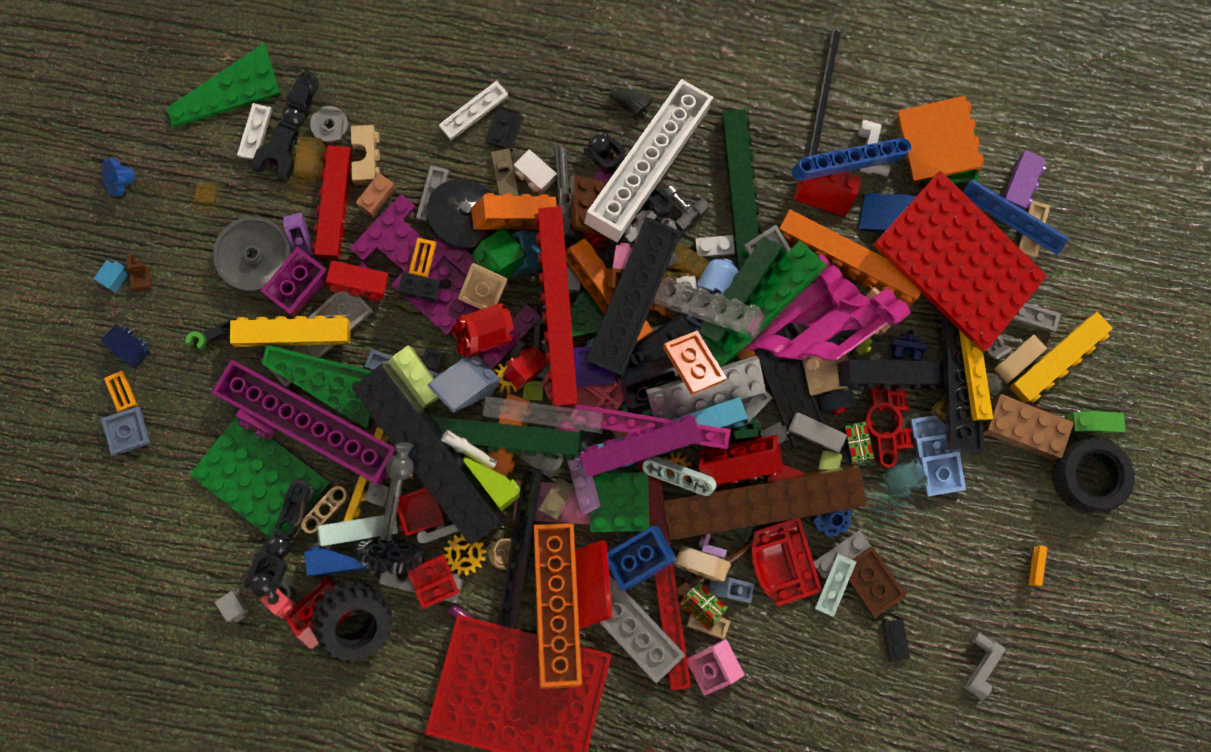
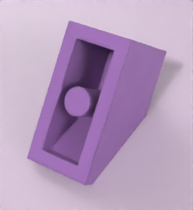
M302 212L283 217L284 230L292 251L298 247L307 255H314Z

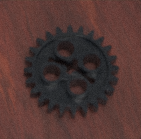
M379 536V539L372 537L371 540L365 539V542L361 541L357 548L356 558L361 562V565H367V568H374V571L381 570L382 573L389 571L390 574L393 572L400 574L401 571L408 573V570L414 571V568H419L422 552L421 548H417L416 544L411 545V541L405 542V539L397 540L398 538L394 537L391 541L387 542L386 540H380Z

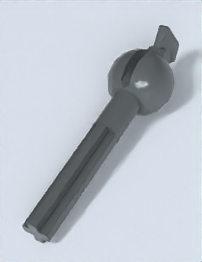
M559 146V148H555L558 187L557 207L562 206L564 239L575 237L576 234L571 229L572 212L569 200L566 148Z
M401 442L396 444L397 454L392 455L386 463V472L391 478L380 536L382 541H391L403 480L408 479L413 472V462L408 457V452L413 447L411 443Z

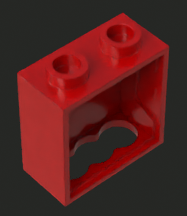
M427 488L399 497L396 516H400L401 523H399L401 533L406 534L407 537L445 524L440 506Z

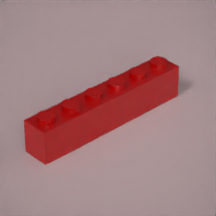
M328 145L327 152L325 151L323 155L325 169H322L321 172L323 187L319 189V198L321 199L320 205L317 206L319 220L315 224L314 232L317 236L316 241L312 245V252L318 259L341 260L353 152L350 147Z

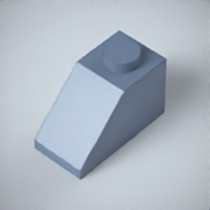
M728 577L725 578L723 583L713 580L710 582L709 591L715 597L751 603L753 583Z

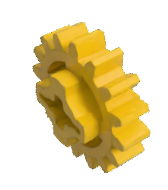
M462 534L461 538L454 535L455 541L448 540L447 542L450 544V547H444V550L448 551L445 557L449 559L447 561L448 565H452L451 571L453 572L458 569V575L465 571L466 576H469L470 570L476 573V567L482 568L480 561H486L482 554L487 552L486 550H481L484 543H475L471 546L468 543L465 546H460L458 543L466 541ZM475 547H477V550H478V558H477V559L474 557V552H473V550L475 549ZM469 549V558L464 557L461 559V551ZM453 550L456 551V556H457V558L455 559V561H453V558H452V551H453ZM470 562L472 564L469 567H460L463 563Z

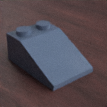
M473 355L462 358L429 382L427 386L452 412H455L491 396L501 379L481 358Z

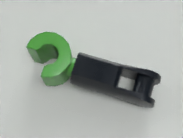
M230 320L204 331V335L196 331L190 332L186 336V344L191 347L194 345L195 340L199 339L197 346L202 351L206 347L207 341L212 343L230 335V330L225 332L223 329L227 326L230 329Z

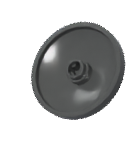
M244 217L230 223L218 236L213 251L214 264L219 275L230 286L245 292H258L291 255V246L286 234L274 222L262 217Z

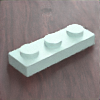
M840 554L837 555L815 609L834 617L856 561Z

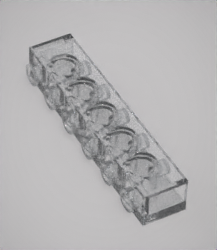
M667 276L662 279L653 301L654 304L753 338H756L765 318L760 308L753 304L747 306L734 298L728 300L722 294L715 293L713 295L704 288L698 287V289H695L686 282H681L680 284ZM727 308L725 312L720 313L722 309ZM740 314H744L742 318L737 319Z

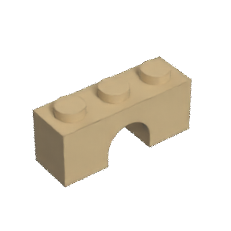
M374 125L351 126V144L354 150L367 152L363 160L352 162V181L355 186L370 185L377 174L380 173V167H377V161H380V151L377 149L380 136L379 131L376 132Z

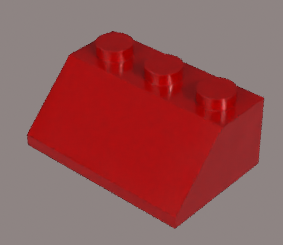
M842 172L798 181L794 201L844 218L858 195L861 177Z
M329 575L293 608L289 615L284 616L296 637L311 650L318 644L311 627V621L313 620L312 612L314 609H317L315 604L318 599L322 600L324 598L323 594L326 591L331 592L334 590L332 587L337 585ZM353 610L345 613L338 620L336 627L343 619L349 616Z

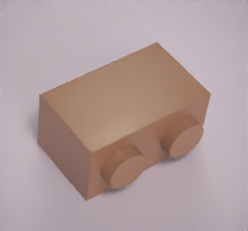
M378 173L356 201V204L361 211L375 219L397 191L393 182Z

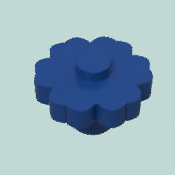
M116 158L103 160L101 175L103 184L106 185L107 193L110 196L123 195L125 192L124 185H129L135 180L133 169L121 166Z
M847 509L815 515L812 518V522L818 531H823L824 535L836 537L840 531L846 532L851 525L849 517L852 515V511Z

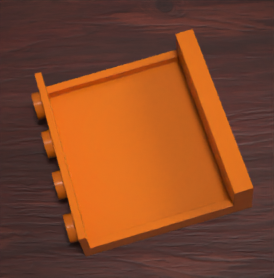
M966 96L898 111L897 118L902 138L907 139L911 143V150L906 154L913 186L920 185L921 181L932 179L940 170L946 176L974 169L980 172L982 165H984L983 155L979 154L978 151L980 142L978 136L974 134L976 129L975 121L970 118L971 104L970 101H966Z

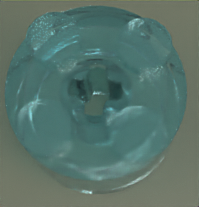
M917 457L910 459L911 462L908 464L904 461L882 474L893 496L904 497L912 493L910 489L916 487L919 489L929 484L927 481L928 477Z

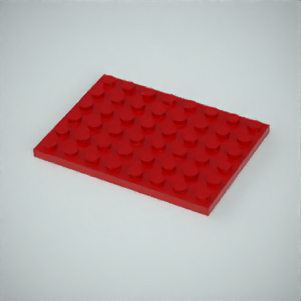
M941 170L934 175L873 244L982 353L989 349L1047 277Z
M457 615L425 734L493 752H588L612 654L580 646L582 685L570 688L540 689L537 635Z

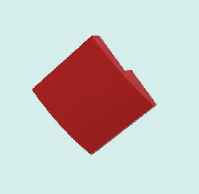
M444 554L421 563L419 568H414V571L408 570V575L422 609L460 593Z

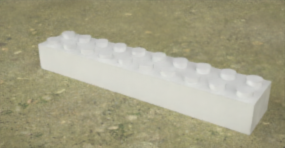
M681 79L588 209L584 223L613 241L618 242L708 112L713 97Z

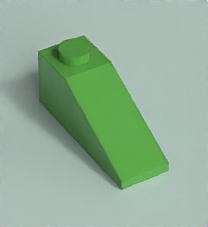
M1086 411L1072 412L1066 415V420L1074 422L1070 434L1126 432L1124 413Z

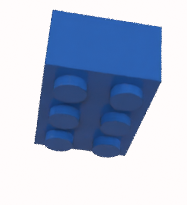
M651 526L607 553L608 566L621 591L635 587L678 561L659 526Z

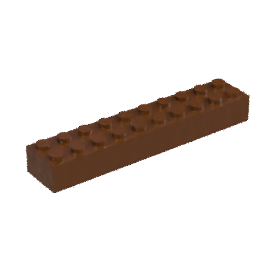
M858 465L717 489L709 496L694 493L664 499L670 540L867 506L861 470Z

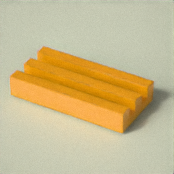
M417 238L408 274L429 277L437 244L435 241ZM421 243H423V244H424V247H423V251H422V255H421V259H420L418 271L416 272V271H414V270H415V266H416V262H417V258H418L420 246H421ZM428 245H431L425 272L422 273Z
M119 371L104 378L118 413L138 406L124 371ZM119 376H120V378H121V381H122V383H123V386H124V388H125V391H126V393H127V395H128V398H129V400H130V403H128V401H127V399H126V396H125V394H124V391H123V389H122V386H121V384H120V382H119V379H118ZM111 380H114L115 385L118 389V392L124 404V406L122 407L113 388Z
M1034 546L1028 585L1042 586L1047 547Z

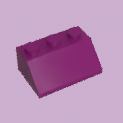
M296 247L260 291L295 319L326 282L328 270L300 248Z

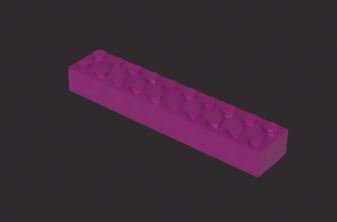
M232 359L230 360L211 392L212 394L382 487L388 477L386 472L387 460L392 455L397 454L394 447Z

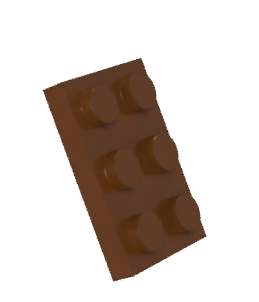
M873 546L852 559L856 561V565L849 583L873 618H876L907 596Z

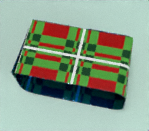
M866 421L844 426L842 432L847 435L845 446L849 464L873 461L870 460L874 456Z

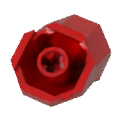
M502 303L467 315H461L455 320V325H452V334L456 337V347L459 355L463 354L465 357L473 356L499 346L507 345L513 340V335L509 336V332L513 330L511 315L507 308L503 309L504 305Z

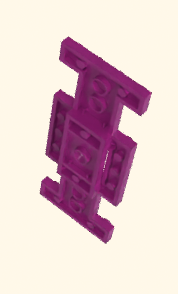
M401 194L355 241L350 250L365 262L378 249L398 266L403 273H409L417 238L424 239L404 221L416 209V206ZM435 238L433 241L437 244L428 278L440 280L441 283L448 280L451 282V287L449 289H442L438 304L407 297L404 298L448 336L452 332V325H455V320L459 316L481 310L458 299L471 264H477V262L466 250L451 248ZM421 243L420 250H419V254H418V258H417V262H416V266H415V270H414V271H416V272L418 271V267H419V263H420V259H421V255H422V251H423V247H424V244H423V243ZM428 245L422 273L425 272L431 245ZM402 274L391 284L397 292ZM526 305L514 318L511 316L513 330L509 332V336L513 335V340L507 345L484 351L478 357L493 371L510 353L517 342L521 341L535 326V322L541 316L530 306Z

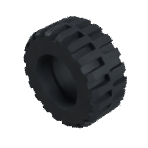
M350 581L344 582L343 586L340 587L337 584L332 587L334 590L331 592L326 591L323 594L324 598L322 600L318 599L315 604L317 609L313 610V620L311 621L313 634L323 652H326L327 656L331 659L336 658L338 662L342 663L345 660L348 663H355L358 659L360 661L367 660V656L377 654L376 650L382 649L385 646L384 641L389 639L391 635L389 630L393 628L392 612L377 589H373L371 585L367 583L363 585L362 582L355 581L354 584H351ZM354 609L369 611L367 622L359 631L349 635L335 632L338 620L345 613Z

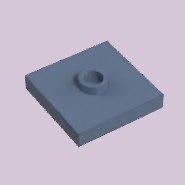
M139 406L101 418L112 456L151 444Z

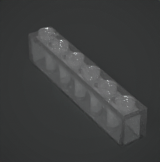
M488 396L485 397L483 416L487 418L602 434L605 414L600 412Z

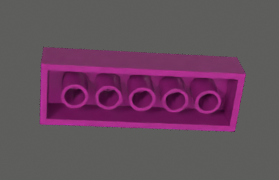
M690 414L680 417V422L673 423V420L659 424L660 428L656 430L652 426L640 430L641 434L637 436L635 432L621 436V441L617 442L615 438L603 442V447L600 448L598 444L584 448V453H581L580 457L586 476L599 474L702 441L704 437L697 416L692 418Z

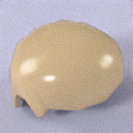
M510 539L496 541L489 550L491 563L500 570L507 569L511 546Z

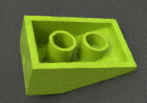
M468 458L463 460L501 511L520 497V487L513 479L509 481L506 476Z

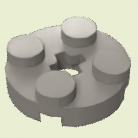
M334 106L320 108L321 110L317 113L315 112L310 120V128L315 138L326 144L342 142L349 128L345 114ZM329 121H332V124L334 125L333 127H331V129H328L325 126V124H328Z

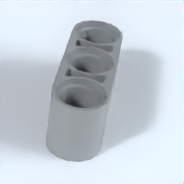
M795 413L788 429L789 432L838 454L847 437L846 434L800 413Z

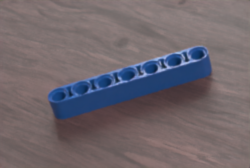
M898 138L804 157L792 168V176L798 181H804L899 161L910 152L911 143L905 138Z

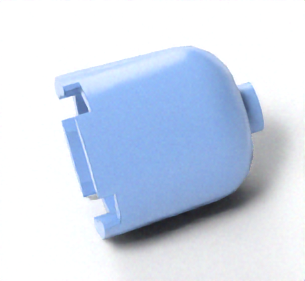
M729 259L710 261L696 283L697 294L708 298L710 304L717 305L722 298L723 292L733 282L735 274L739 273L734 263Z

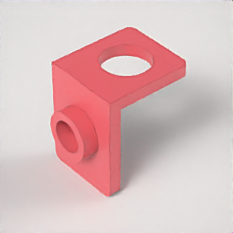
M278 588L276 594L279 596V601L276 604L271 605L269 603V595L260 598V601L274 615L281 618L289 615L297 605L296 602L288 599Z

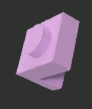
M711 533L705 534V537L701 536L698 545L701 548V552L718 558H725L727 550L708 545Z

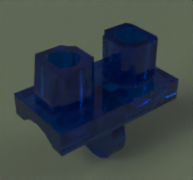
M908 330L907 335L900 334L899 339L901 340L893 339L889 343V348L892 349V358L903 359L904 351L911 352L910 361H921L923 353L927 351L928 347L927 344L916 343L919 342V337L913 336V330Z

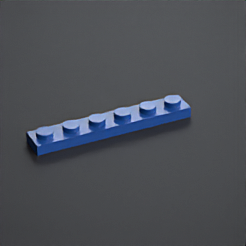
M973 179L969 181L963 191L976 206L1056 255H1059L1070 239Z

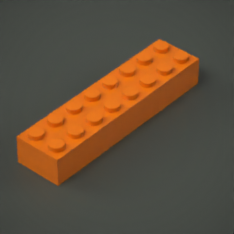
M789 210L779 230L790 248H793L801 241L817 256L820 254L825 256L830 265L836 266L845 275L844 277L847 280L856 281L867 290H872L875 287L881 292L888 288L893 292L896 299L902 300L908 308L918 299L921 292L888 259Z
M574 524L534 525L533 546L539 688L580 687L582 680Z

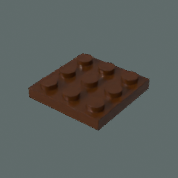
M578 175L570 177L572 229L605 236L584 222L588 209L606 186V182ZM625 232L619 240H622L625 237Z

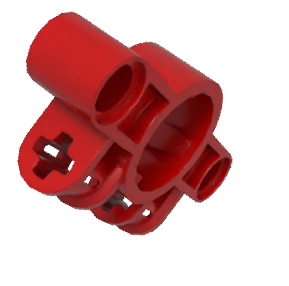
M876 387V389L868 390L870 409L864 414L862 422H866L869 437L874 439L876 463L879 468L886 470L896 465L897 450L913 449L910 439L912 430L901 429L903 425L901 412L909 411L906 403L907 391L880 390V388ZM873 410H887L892 414L895 428L891 434L889 432L879 434L872 428L873 422L870 416ZM884 455L890 457V465L883 462Z

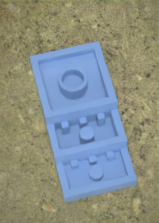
M945 413L909 419L916 456L927 496L966 490L960 452L946 450Z

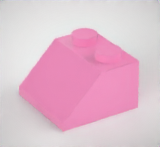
M726 639L687 658V663L703 695L728 686L744 676Z

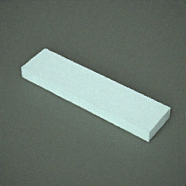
M384 515L317 526L319 546L381 536ZM396 517L392 534L398 533Z

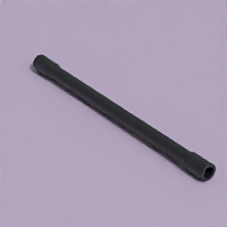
M838 30L830 31L827 57L807 157L817 155L835 58L841 37V32Z

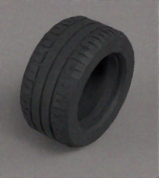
M1089 438L1065 448L1062 458L1056 460L1054 464L1053 482L1059 497L1072 509L1088 514L1102 513L1119 507L1129 498L1135 483L1133 463L1128 458V454L1119 445H1115L1114 442L1101 438ZM1090 455L1099 458L1110 471V487L1100 497L1089 495L1082 490L1077 482L1076 468L1084 456Z

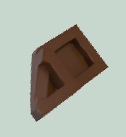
M127 254V269L130 272L131 291L137 292L152 289L150 270L142 262L133 258L132 255Z

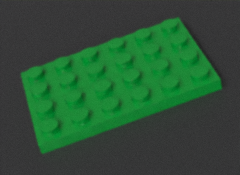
M235 417L189 475L268 537L274 535L272 532L276 531L275 525L282 510L287 490L294 480H303L315 489L312 503L303 518L331 483L274 439L271 441L267 438L261 439L249 428L248 430L241 428L237 424L238 422ZM289 522L282 526L284 533H287L291 528Z

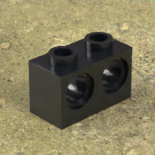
M402 272L398 292L402 297L438 304L443 286L440 280Z

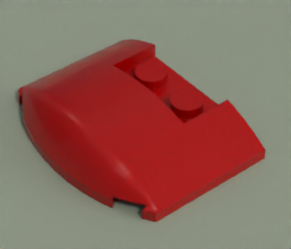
M800 518L786 520L754 531L751 548L754 571L762 589L767 596L775 601L774 603L777 606L822 592Z

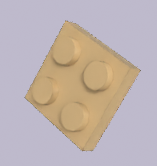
M473 263L458 299L479 309L498 304L508 279Z

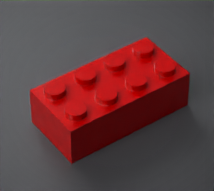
M776 434L728 444V449L714 447L701 450L700 472L712 477L716 482V487L723 483H737L743 479L753 480L763 475H776L782 472V452L778 436Z

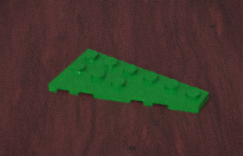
M265 43L167 107L172 126H180L280 96L281 93Z
M266 345L262 360L263 365L365 429L368 428L371 414L351 388L371 372L370 370Z

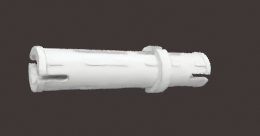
M449 430L443 434L442 437L445 438H442L441 441L453 447L457 453H463L477 463L493 470L496 465L495 463H497L496 459L468 443L467 439H461Z

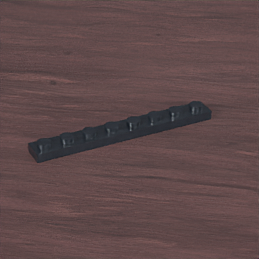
M523 469L520 497L516 510L497 625L514 628L517 625L542 476L541 469Z

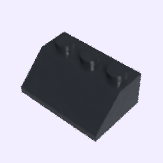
M668 356L627 368L623 376L616 374L627 411L634 414L651 409L646 390L680 380L679 374Z

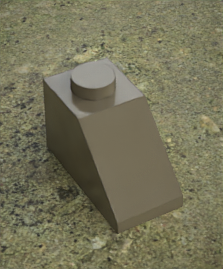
M558 478L547 494L539 511L557 521L575 490L574 485Z

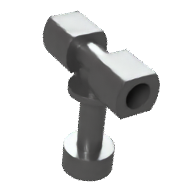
M674 185L665 190L682 210L680 213L682 216L675 221L677 229L681 232L692 224V220L696 216L700 217L710 207L703 198L694 206L691 203L687 205L678 196V189Z

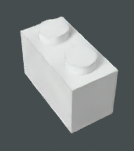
M530 149L514 164L515 175L520 180L524 179L527 181L529 188L535 193L538 191L542 195L557 180V173Z

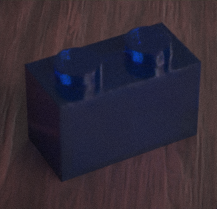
M115 324L101 339V342L125 363L135 369L151 352L146 348L148 344L140 337L135 339L132 336L134 332L127 326L121 327Z

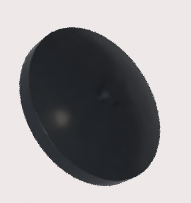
M455 179L442 183L432 192L426 206V221L431 232L439 241L451 248L475 250L483 240L498 232V230H473L471 207L484 194L491 192L483 185L466 179Z

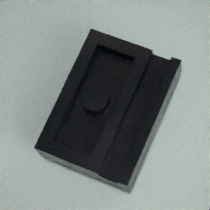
M498 108L486 143L502 149H509L512 152L524 116Z

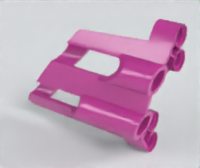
M820 254L818 257L828 267L814 280V283L804 289L745 349L751 351L757 348L766 349L772 352L773 356L804 360L809 355L821 358L823 361L838 360L887 324L897 325L910 315L911 312L908 306L902 300H897L893 292L888 288H885L872 299L860 294L858 288L850 281L843 279L840 270L834 265L831 266L826 257ZM789 323L809 326L808 329L792 341L783 336L774 335ZM860 329L839 346L827 342L842 330Z

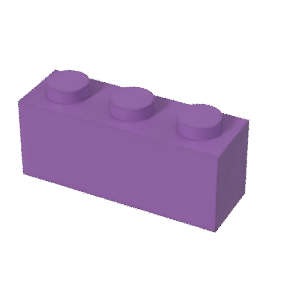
M1025 150L1019 156L1003 198L1023 210L1028 209L1033 200L1030 198L1032 192L1035 193L1039 186L1037 180L1045 171L1046 166H1044L1046 159Z

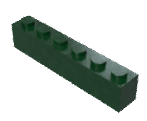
M764 236L756 243L754 251L750 257L745 259L743 267L739 273L735 274L733 282L723 292L719 303L712 308L710 316L702 323L699 333L706 340L722 349L725 347L787 253L782 245Z

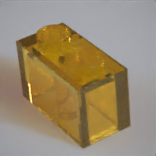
M298 136L294 173L297 178L320 180L322 169H324L322 159L326 151V145H324L321 138Z

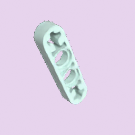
M652 456L643 463V470L646 474L695 493L709 496L716 488V482L712 477L662 458ZM666 469H671L674 472V476L668 475ZM684 475L690 476L692 483H688L684 479Z

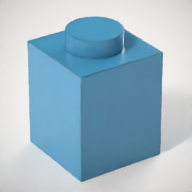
M106 260L93 279L116 293L129 274L124 271L125 267L116 261L111 263Z

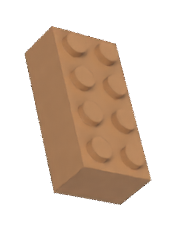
M1002 394L994 398L991 405L993 419L986 420L983 428L984 434L1053 461L1062 458L1074 422Z

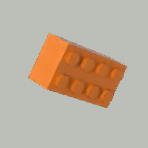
M494 193L484 194L471 207L473 230H501L503 228L507 230H540L535 225V214L538 213V208L557 207L556 197H549L546 194L537 197L530 194H522L520 196H513V194H503L502 196H495Z

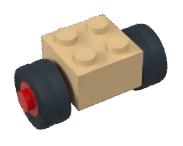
M836 334L827 342L839 346L842 344L840 334ZM846 354L838 360L823 361L821 358L812 355L803 360L810 395L821 396L819 402L823 414H842L846 412L845 410L856 407L853 391H841L848 389V387L839 386L837 363L848 360Z

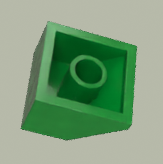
M503 228L483 240L471 256L479 266L509 280L527 254L510 232Z

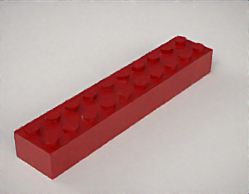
M562 206L538 208V213L535 214L536 228H540V233H536L537 246L541 247V253H538L539 267H543V272H539L540 284L544 286L545 292H541L542 305H546V311L543 312V324L548 327V331H544L545 344H549V351H546L547 364L551 363V370L547 371L548 382L552 383L553 390H549L550 402H554V406L578 404Z

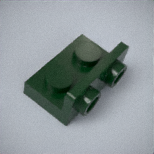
M756 417L751 418L748 427H739L737 431L733 432L730 438L731 444L759 437L761 425L760 422H757Z

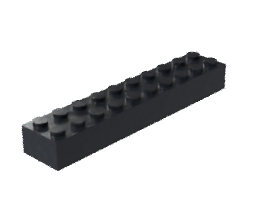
M389 363L380 364L351 388L394 445L401 442L413 445L408 452V457L413 462V471L470 546L479 542L507 519L455 449L441 441L442 438H445L442 437V432Z

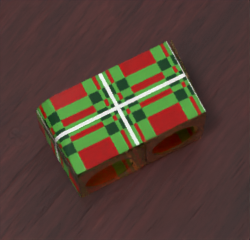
M700 582L685 593L681 601V606L708 630H711L718 623L728 608Z

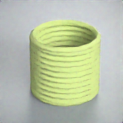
M823 450L818 470L825 471L840 468L843 456L836 452Z

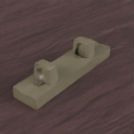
M504 149L491 152L499 195L513 194V196H519L510 150ZM502 169H508V170H509V171H505V172H500V170H502Z

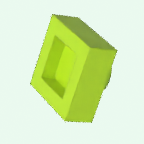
M867 338L858 345L852 355L857 359L861 355L865 357L871 350L869 345L873 340Z
M541 381L528 382L524 386L523 398L542 402L543 388Z

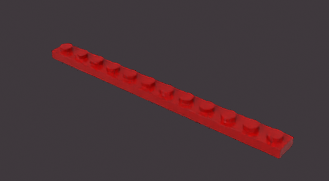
M639 460L640 473L644 472L643 463L645 461ZM648 475L649 528L651 526H659L670 546L661 480ZM672 564L655 574L662 630L685 654L669 671L671 690L691 688L674 567Z

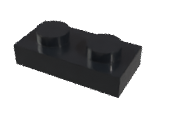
M898 619L882 622L889 661L910 659L904 620Z

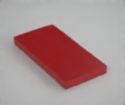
M600 540L575 550L578 622L580 628L612 618L607 543L604 540Z

